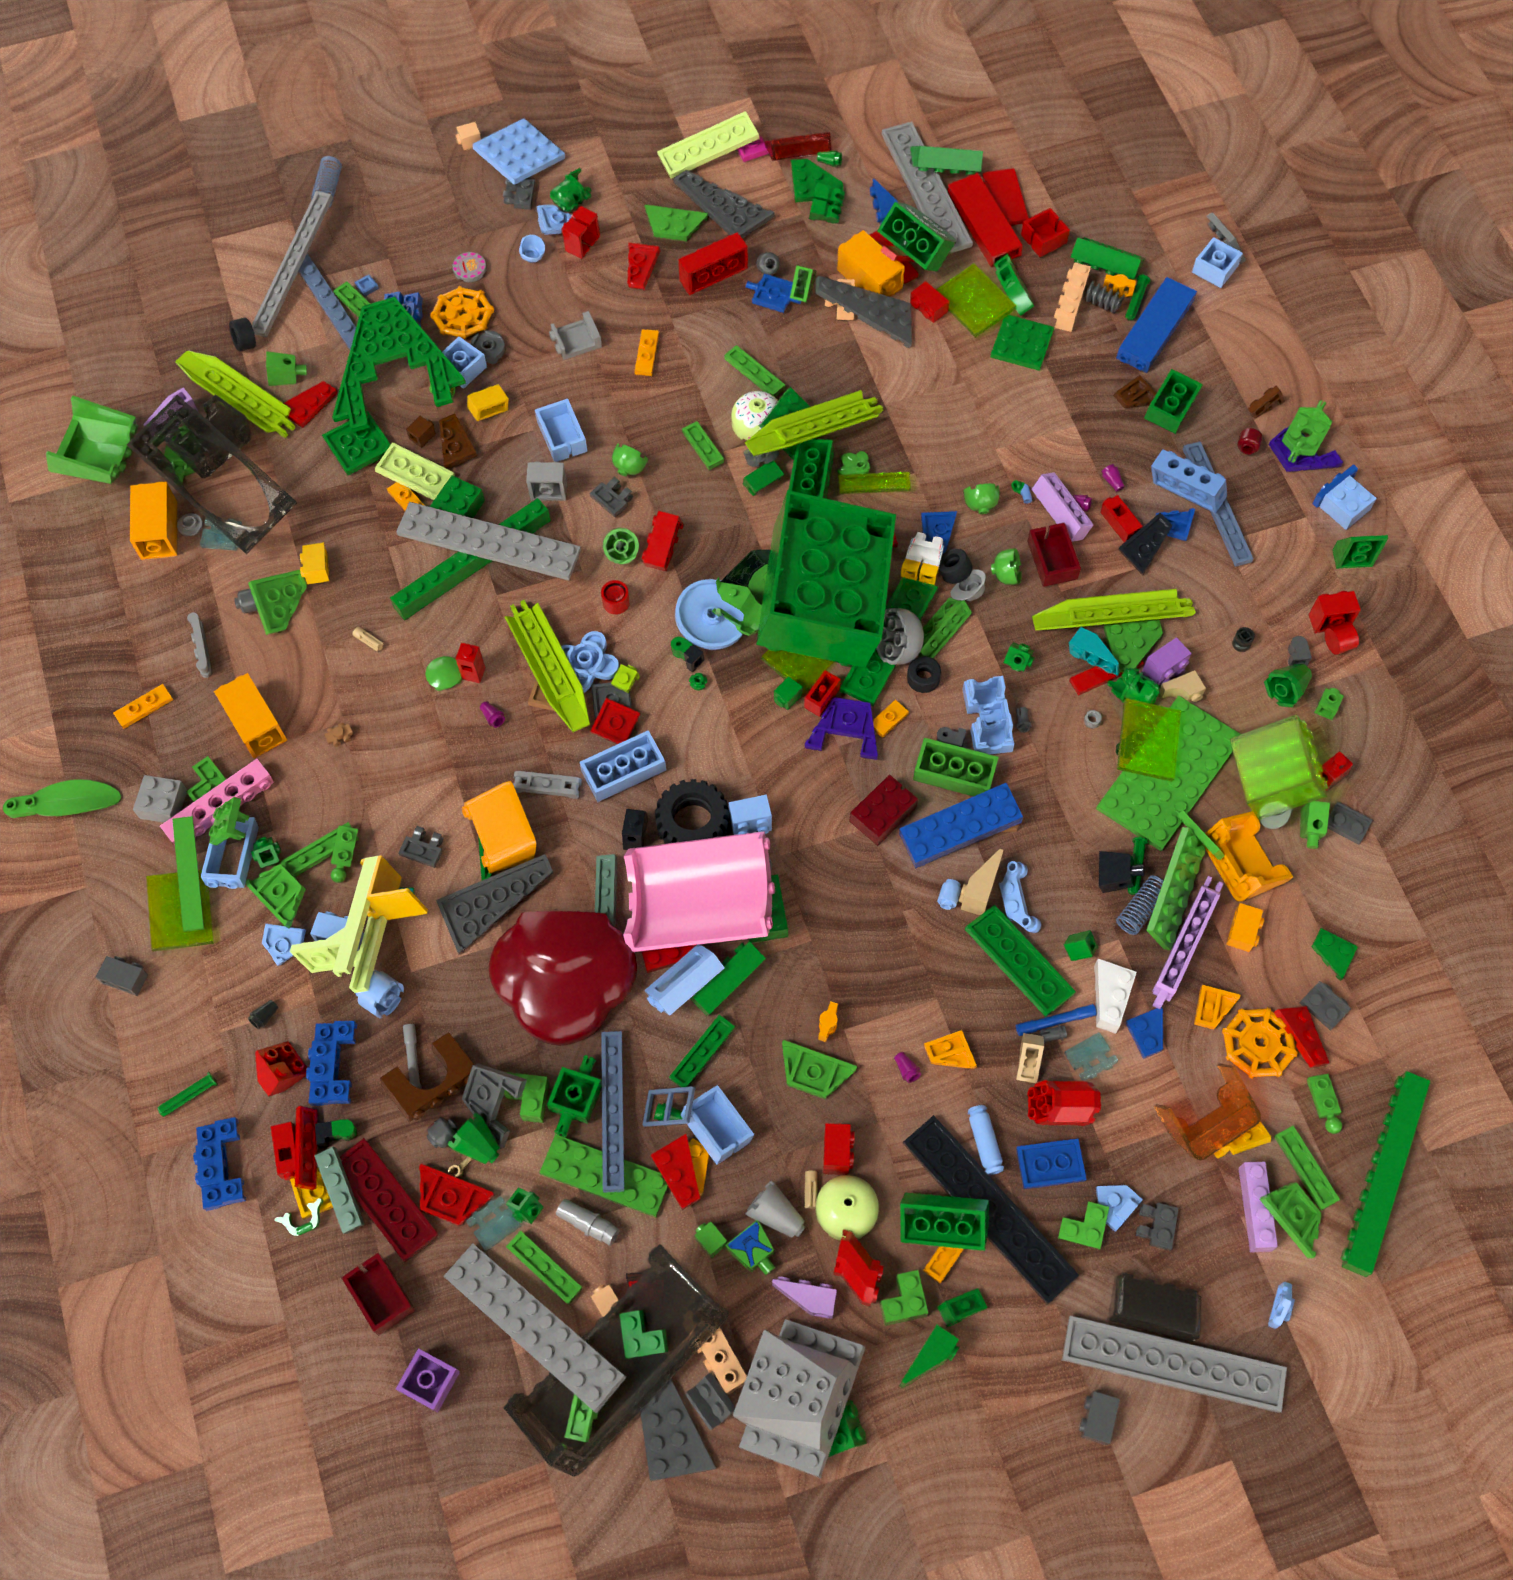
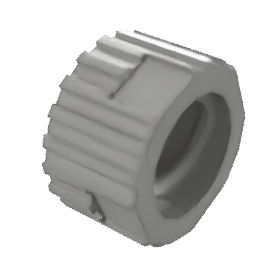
M1089 710L1084 717L1086 727L1090 729L1097 728L1101 723L1102 716L1095 710ZM1089 717H1095L1096 722L1089 721Z

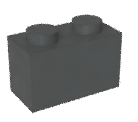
M106 956L95 978L104 985L138 996L148 976L143 970L144 967L135 962L132 964L125 963L126 960L118 956L114 958Z
M1093 1391L1090 1396L1087 1395L1084 1402V1409H1087L1086 1416L1081 1418L1079 1431H1082L1081 1438L1106 1446L1109 1445L1120 1399Z

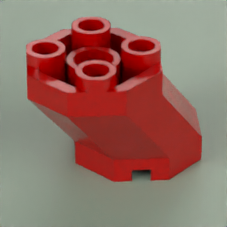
M1044 1080L1035 1083L1034 1087H1030L1027 1092L1028 1117L1040 1125L1086 1126L1093 1124L1096 1119L1093 1118L1094 1114L1099 1113L1101 1110V1092L1093 1087L1094 1084L1087 1081Z
M843 1230L833 1275L844 1279L862 1305L871 1306V1303L876 1304L879 1287L875 1285L876 1282L881 1281L884 1266L880 1265V1261L870 1257L851 1231Z

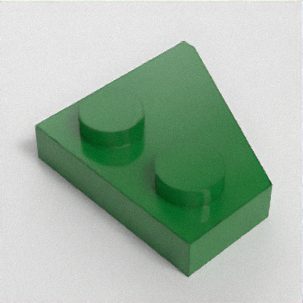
M1322 928L1318 931L1311 946L1322 957V961L1327 967L1330 966L1337 974L1336 978L1340 981L1344 978L1358 946Z

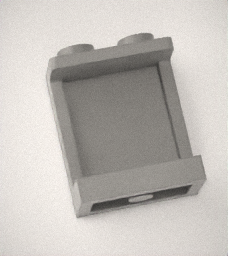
M589 311L582 313L583 320L556 328L554 323L550 324V338L552 342H556L555 349L557 354H561L563 360L602 347L600 334Z

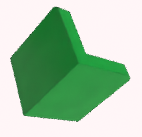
M1091 930L1071 934L1064 943L1071 961L1093 957L1098 949Z

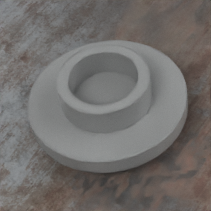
M194 513L183 515L177 522L179 532L185 536H193L199 533L203 527L202 519Z

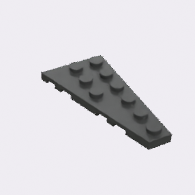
M659 1354L633 1357L650 1481L715 1470L716 1468Z

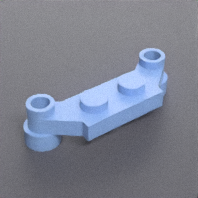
M1011 861L1007 864V872L1003 881L999 883L1007 918L1010 921H1016L1026 931L1037 933L1041 929V921L1036 917L1028 915L1020 879L1027 875L1028 868L1021 862Z

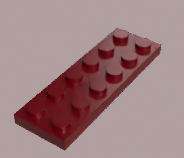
M365 1138L340 1156L354 1197L404 1263L439 1236Z

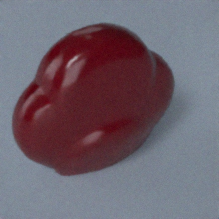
M577 911L522 912L516 924L510 927L498 939L489 961V977L493 989L502 1002L512 1008L521 1028L533 1038L557 1046L570 1045L582 1041L598 1031L609 1012L621 1004L629 995L637 976L635 953L625 943L623 933L613 926L605 913Z

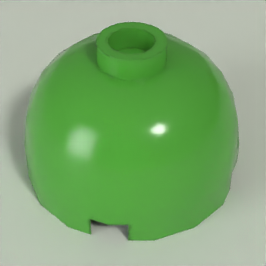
M618 443L612 454V462L618 469L617 473L625 477L627 475H638L642 472L648 462V458L645 456L643 459L640 457L641 452L624 444L620 447Z
M978 484L975 489L971 490V487H967L963 490L965 504L971 510L978 511V514L989 513V510L993 509L1000 499L999 486H995V484Z
M619 527L612 529L606 534L602 547L604 554L610 561L617 564L630 563L637 556L639 542L632 531Z
M1012 548L1001 551L995 557L994 564H991L992 574H996L997 579L1005 585L1021 583L1022 571L1019 572L1021 560L1018 550Z

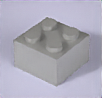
M528 462L526 481L530 499L566 501L567 478L564 463Z
M144 775L133 811L140 819L164 823L181 811L187 794V788L180 780Z

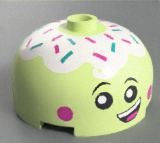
M752 391L742 395L734 404L731 414L732 428L735 434L742 440L751 438L761 429L759 424L778 400L773 395L763 391Z

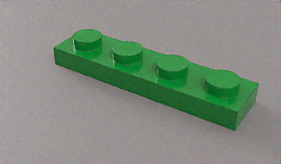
M718 1015L672 1072L669 1080L680 1088L689 1087L734 1031L735 1026L721 1015Z

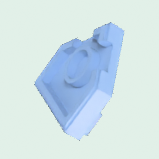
M555 205L537 206L538 223L541 232L545 235L561 234L564 223L568 222L572 215L560 211Z
M265 924L262 944L268 950L277 966L282 965L294 956L290 953L291 946L304 942L306 930L293 927L288 929L285 926Z
M1127 1185L1096 1187L1098 1204L1109 1207L1106 1224L1116 1232L1143 1199Z
M1283 1282L1278 1285L1268 1322L1269 1327L1276 1329L1282 1325L1283 1320L1286 1322L1290 1320L1295 1299H1292V1284Z

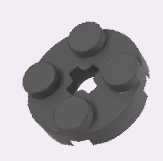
M489 330L484 331L485 333L481 335L479 333L476 334L471 340L470 345L484 354L486 363H497L498 359L505 353V343L502 336L495 331ZM491 345V348H488V349H486V348L484 347V346Z
M749 449L743 452L747 464L753 467L760 466L759 463L763 461L765 464L770 463L779 456L778 450L753 456Z

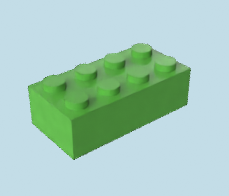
M924 738L915 767L913 781L976 796L990 790L999 757Z

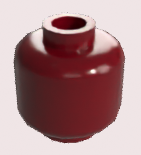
M1254 428L1242 430L1237 443L1238 449L1247 455L1258 452L1263 439L1262 433Z

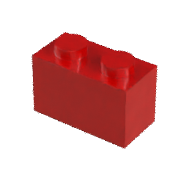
M927 281L911 292V305L933 323L948 312L949 300Z
M824 670L805 696L804 708L820 717L833 697L839 692L841 679Z

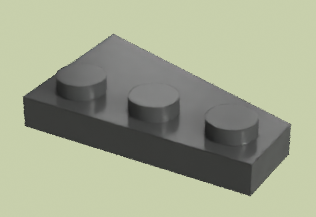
M1213 212L1207 215L1209 220L1208 226L1212 232L1215 231L1218 239L1242 252L1236 238ZM1243 254L1240 260V264L1246 261Z

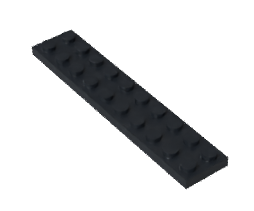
M934 1115L903 1141V1145L950 1197L989 1200L988 1240L1047 1305L1079 1276Z

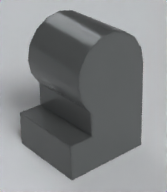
M1295 636L1288 646L1290 654L1288 665L1305 664L1308 666L1312 659L1308 642L1302 636Z
M942 727L937 732L936 741L963 747L966 729L959 728L958 732H955L948 727Z

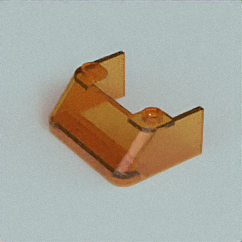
M1221 1063L1216 1065L1226 1082L1217 1091V1100L1221 1106L1191 1126H1188L1184 1119L1176 1117L1171 1107L1159 1104L1154 1105L1169 1135L1194 1159L1205 1160L1260 1122V1111L1235 1066Z

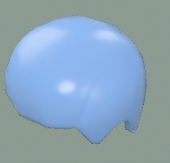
M537 235L523 237L519 247L520 256L528 262H537L542 259L545 252V243L542 238Z

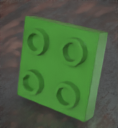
M233 797L215 809L213 814L215 819L214 825L209 831V836H211L210 844L217 846L228 838L236 840L245 838V833L235 829L236 821L245 823V820H249L248 815L239 812L241 799Z

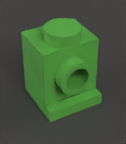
M1326 688L1314 713L1332 720L1338 711L1344 695H1341L1338 689Z

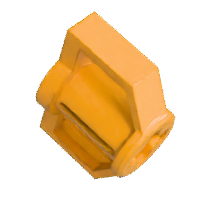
M1106 274L1103 288L1107 286L1106 292H1109L1111 289L1109 283H1112L1113 295L1119 290V297L1125 294V297L1133 295L1136 280L1128 279L1123 274L1115 276ZM1126 286L1129 287V290L1124 291Z
M830 1001L828 1010L821 1013L818 1040L826 1042L828 1036L836 1031L838 1003Z

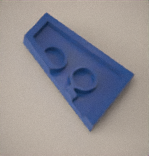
M957 511L921 513L922 533L926 535L925 541L932 542L933 537L943 538V553L947 551Z

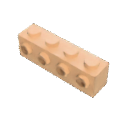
M1074 263L1073 269H1069L1067 274L1069 281L1064 283L1062 291L1065 294L1060 296L1058 305L1061 306L1056 308L1054 318L1057 319L1055 328L1072 332L1091 266Z
M704 1302L683 1315L685 1321L682 1324L687 1334L692 1332L695 1338L692 1343L698 1354L703 1352L706 1358L703 1363L709 1373L713 1371L717 1378L716 1380L727 1395L742 1387L747 1376L707 1303Z

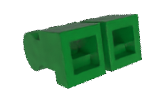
M817 182L809 219L824 220L832 224L839 223V214L842 211L840 207L843 206L842 199L845 198V191Z

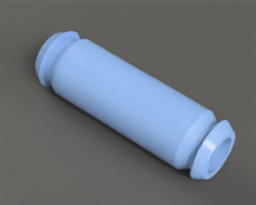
M984 1105L974 1106L968 1109L967 1114L970 1115L969 1121L982 1166L986 1169L985 1172L988 1175L1001 1173L1004 1170V1166H1002L1003 1160L989 1113L986 1112L987 1107Z

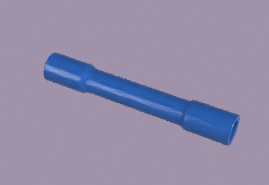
M1090 1004L1050 1017L1016 1024V1031L1018 1036H1022L1023 1033L1030 1034L1044 1028L1097 1015L1094 1004Z

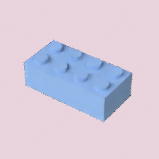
M649 730L579 762L581 772L597 802L666 771L665 760Z

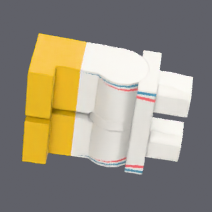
M917 532L915 538L911 539L901 568V577L917 581L919 574L920 582L935 585L943 554V538L933 537L932 542L925 541L926 535L924 533Z

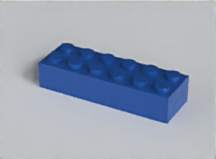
M1006 782L899 828V835L916 869L1022 823L1023 815Z

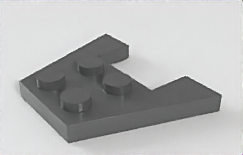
M478 1063L472 1066L462 1100L472 1114L476 1112L483 1118L498 1146L502 1149L505 1147L510 1130L498 1122L496 1117L505 1090L516 1099L522 1097L527 1079Z

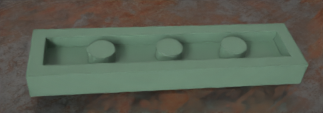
M615 854L596 856L595 913H605L615 927L617 856Z
M331 1147L315 1155L314 1157L342 1233L347 1234L365 1225L336 1147Z

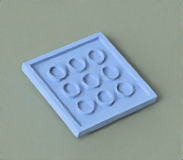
M524 118L473 143V149L514 185L565 159V153Z

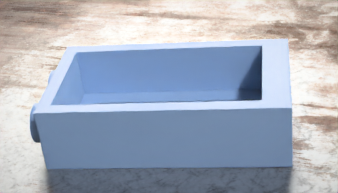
M249 817V820H245V823L236 821L235 829L246 833L236 875L219 874L227 839L217 846L209 843L201 873V878L206 886L211 888L220 886L230 889L245 887L252 858L251 851L253 850V843L256 841L259 829L254 817Z
M697 944L644 990L649 996L646 999L660 1013L664 1011L670 1016L721 972L724 966L713 952Z

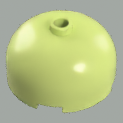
M841 1175L829 1180L821 1188L816 1200V1217L824 1231L832 1238L841 1241L843 1230L851 1231L857 1239H861L876 1224L879 1214V1202L874 1189L865 1180L852 1175ZM849 1199L851 1206H846L844 1204L845 1200Z

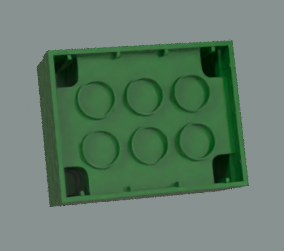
M787 490L773 527L756 645L766 647L771 651L782 650L834 661L845 667L853 665L865 668L882 639L896 514Z

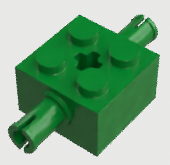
M584 1055L578 1072L562 1067L547 1103L549 1111L561 1116L554 1131L557 1135L562 1134V1137H566L572 1120L586 1124L589 1123L602 1089L601 1080L590 1076L593 1065L596 1062V1059L593 1057L589 1059V1056ZM576 1093L579 1094L578 1097H577V1096H576L575 1098H572V1097H571V1095H575Z

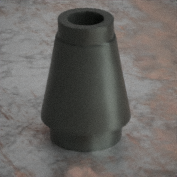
M269 1000L250 1013L248 1017L249 1022L257 1029L265 1027L278 1009L277 1004Z

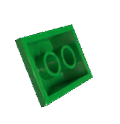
M1388 535L1348 537L1337 540L1332 550L1336 569L1373 567L1388 540Z
M936 1325L902 1379L899 1387L903 1389L943 1365L947 1359L952 1361L960 1348L956 1345L959 1339L939 1325Z

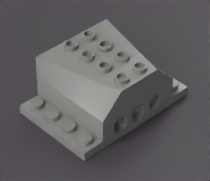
M786 1319L779 1336L764 1329L733 1413V1417L747 1425L739 1448L821 1478L866 1347Z

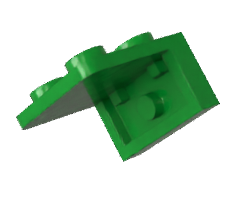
M849 1400L846 1403L828 1458L867 1444L865 1439L866 1433L860 1424L858 1409L854 1405L853 1400Z

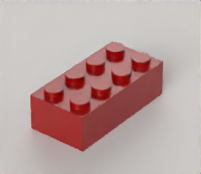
M739 233L728 235L724 239L713 242L678 259L681 284L687 293L692 295L748 269V246Z

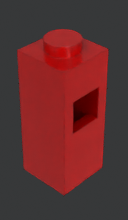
M1118 495L1113 498L1109 497L1102 503L1100 513L1124 543L1143 527Z
M461 643L455 659L462 680L480 683L486 668L479 646Z
M292 1122L270 1126L277 1175L284 1180L294 1179L296 1126Z

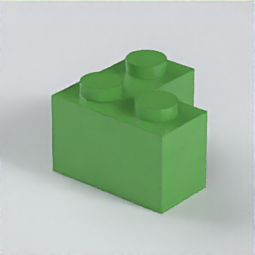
M506 1072L527 1079L522 1097L516 1099L506 1090L504 1093L507 1099L522 1100L520 1116L523 1121L543 1123L550 1084L548 1078L545 1076Z
M915 1270L897 1274L896 1282L900 1297L881 1300L880 1302L885 1326L924 1318L928 1315L919 1271Z

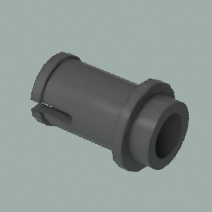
M1020 707V709H1016L1018 720L1016 727L1019 729V732L1024 733L1028 732L1032 725L1029 722L1028 708Z
M1060 1024L1055 1028L1040 1030V1035L1044 1036V1043L1058 1039L1063 1041L1064 1038H1067L1065 1026H1060Z

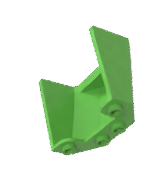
M72 396L73 417L57 453L50 451L46 453L48 471L112 484L119 477L120 473L124 472L126 468L125 461L132 454V441L138 430L136 417Z

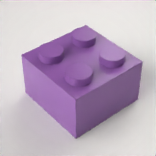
M1176 637L1148 656L1142 671L1143 675L1158 683L1160 688L1161 684L1172 680L1174 677H1180L1185 673V668L1189 664V658L1192 653Z
M418 1348L396 1390L438 1413L460 1372Z

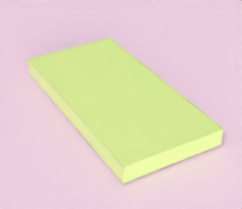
M393 442L375 467V472L432 500L436 498L451 475L455 476L454 472Z

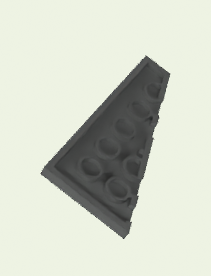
M688 170L674 178V183L705 213H708V216L728 235L738 232L741 238H744L775 217V212L764 210L761 205H754L748 202L746 198L732 191L718 188L717 184L713 182L710 184L704 181L702 177Z
M822 276L817 277V295L832 304L837 303L844 307V311L848 313L851 311L858 315L857 318L880 332L885 331L891 335L890 338L895 341L898 339L904 343L903 346L908 349L912 345L911 303Z
M546 854L436 900L458 954H461L553 874Z

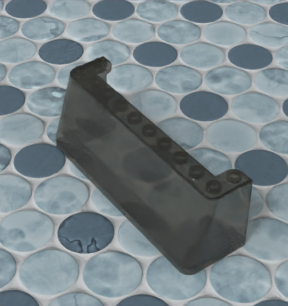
M661 1244L649 1252L648 1263L652 1267L644 1271L639 1281L627 1289L626 1294L611 1306V1310L596 1322L595 1327L589 1333L581 1337L626 1377L601 1407L597 1419H593L589 1441L582 1442L565 1438L574 1393L550 1372L542 1382L535 1385L529 1396L524 1393H516L509 1398L508 1403L503 1407L550 1467L571 1476L581 1474L729 1316V1311L672 1252ZM643 1310L646 1332L666 1329L669 1352L625 1359L620 1314Z

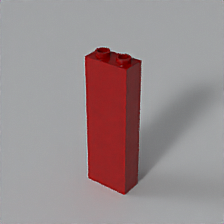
M978 173L948 184V194L958 214L991 268L995 267L994 263L1006 254L1011 259L1022 255V243Z

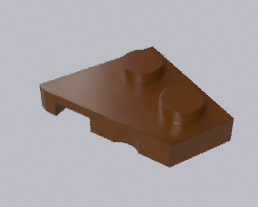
M1139 375L1116 391L1113 396L1125 409L1149 406L1157 393Z
M1277 386L1266 390L1264 396L1250 404L1248 408L1250 415L1256 419L1272 410L1273 407L1271 405L1278 402L1280 405L1284 403L1285 400L1281 390Z

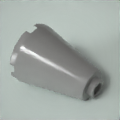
M771 1180L766 1184V1190L760 1192L753 1200L745 1214L791 1238L794 1235L798 1237L805 1228L803 1225L804 1219L779 1187Z

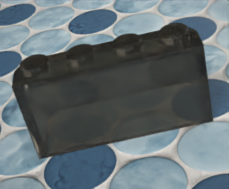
M1121 1273V1276L1114 1278L1107 1321L1194 1342L1200 1338L1202 1297L1198 1295V1291L1193 1289H1185L1183 1291L1176 1289L1177 1286L1164 1283V1285L1155 1284V1280L1149 1278L1139 1280L1135 1279L1132 1274Z

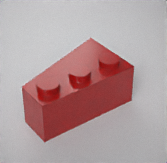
M658 511L657 516L653 517L652 526L654 527L652 533L648 534L647 543L649 544L647 550L643 551L642 560H644L643 563L646 567L667 572L674 553V544L678 543L679 537H677L678 530L683 529L684 524L679 516Z

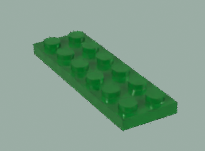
M996 905L965 927V931L1045 1017L1075 995L1076 991Z

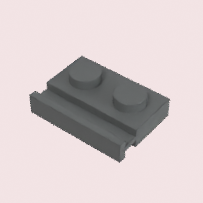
M1337 801L1328 817L1327 828L1359 845L1373 820Z

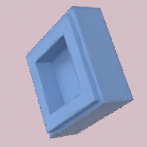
M369 274L355 282L356 287L364 297L379 289Z

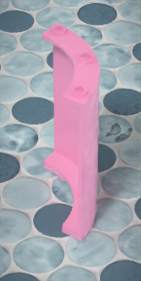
M765 831L628 849L624 859L628 881H632L633 893H629V910L632 911V918L628 919L623 935L625 943L631 948L632 952L768 936L769 930L773 928L771 914L772 894H775V886L771 882L768 854L770 840L766 838Z

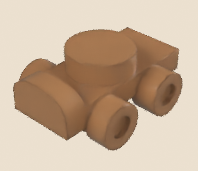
M340 723L338 727L327 729L328 733L324 734L329 745L333 743L334 747H338L341 745V739L344 742L351 741L350 735H353L349 723L346 725L345 723Z

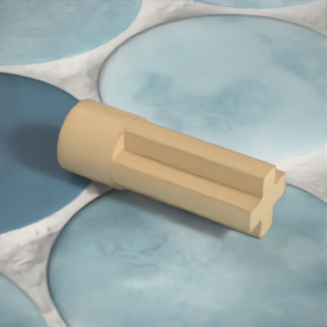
M357 627L353 631L354 637L376 652L382 650L384 643L361 627Z
M805 1171V1208L815 1209L817 1200V1171Z

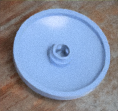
M714 579L700 580L689 585L679 596L675 607V621L681 634L692 644L709 650L729 647L736 643L743 635L733 623L723 616L718 617L712 612L714 608H720L739 621H743L744 614L739 609L721 599L717 592L716 580Z

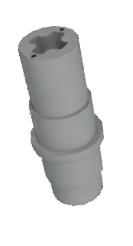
M567 1199L560 1203L556 1211V1216L583 1231L585 1236H591L610 1246L615 1242L620 1229L602 1218L601 1214H595L586 1208L583 1209Z

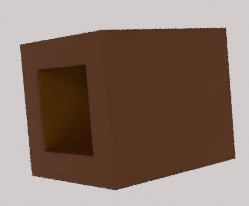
M419 416L406 428L409 440L421 448L436 435L433 422L422 416Z

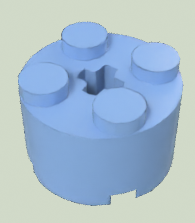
M374 970L369 990L356 993L358 1003L378 1018H382L384 1014L388 1016L399 1005L402 999L399 997L400 991L404 992V986L385 972Z

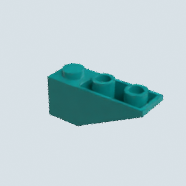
M1080 627L1069 642L1070 654L1075 658L1087 661L1092 666L1104 669L1107 673H1113L1118 676L1119 663L1099 636Z

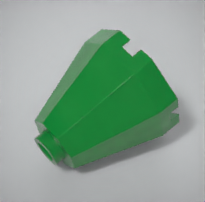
M1295 664L1275 669L1264 682L1267 694L1271 699L1275 697L1278 700L1276 703L1279 706L1293 707L1303 696L1312 678V673L1305 664Z
M475 1112L473 1114L474 1120L470 1117L453 1136L455 1138L454 1143L449 1141L447 1146L453 1151L486 1165L490 1162L492 1164L500 1155L497 1152L500 1147L483 1118Z

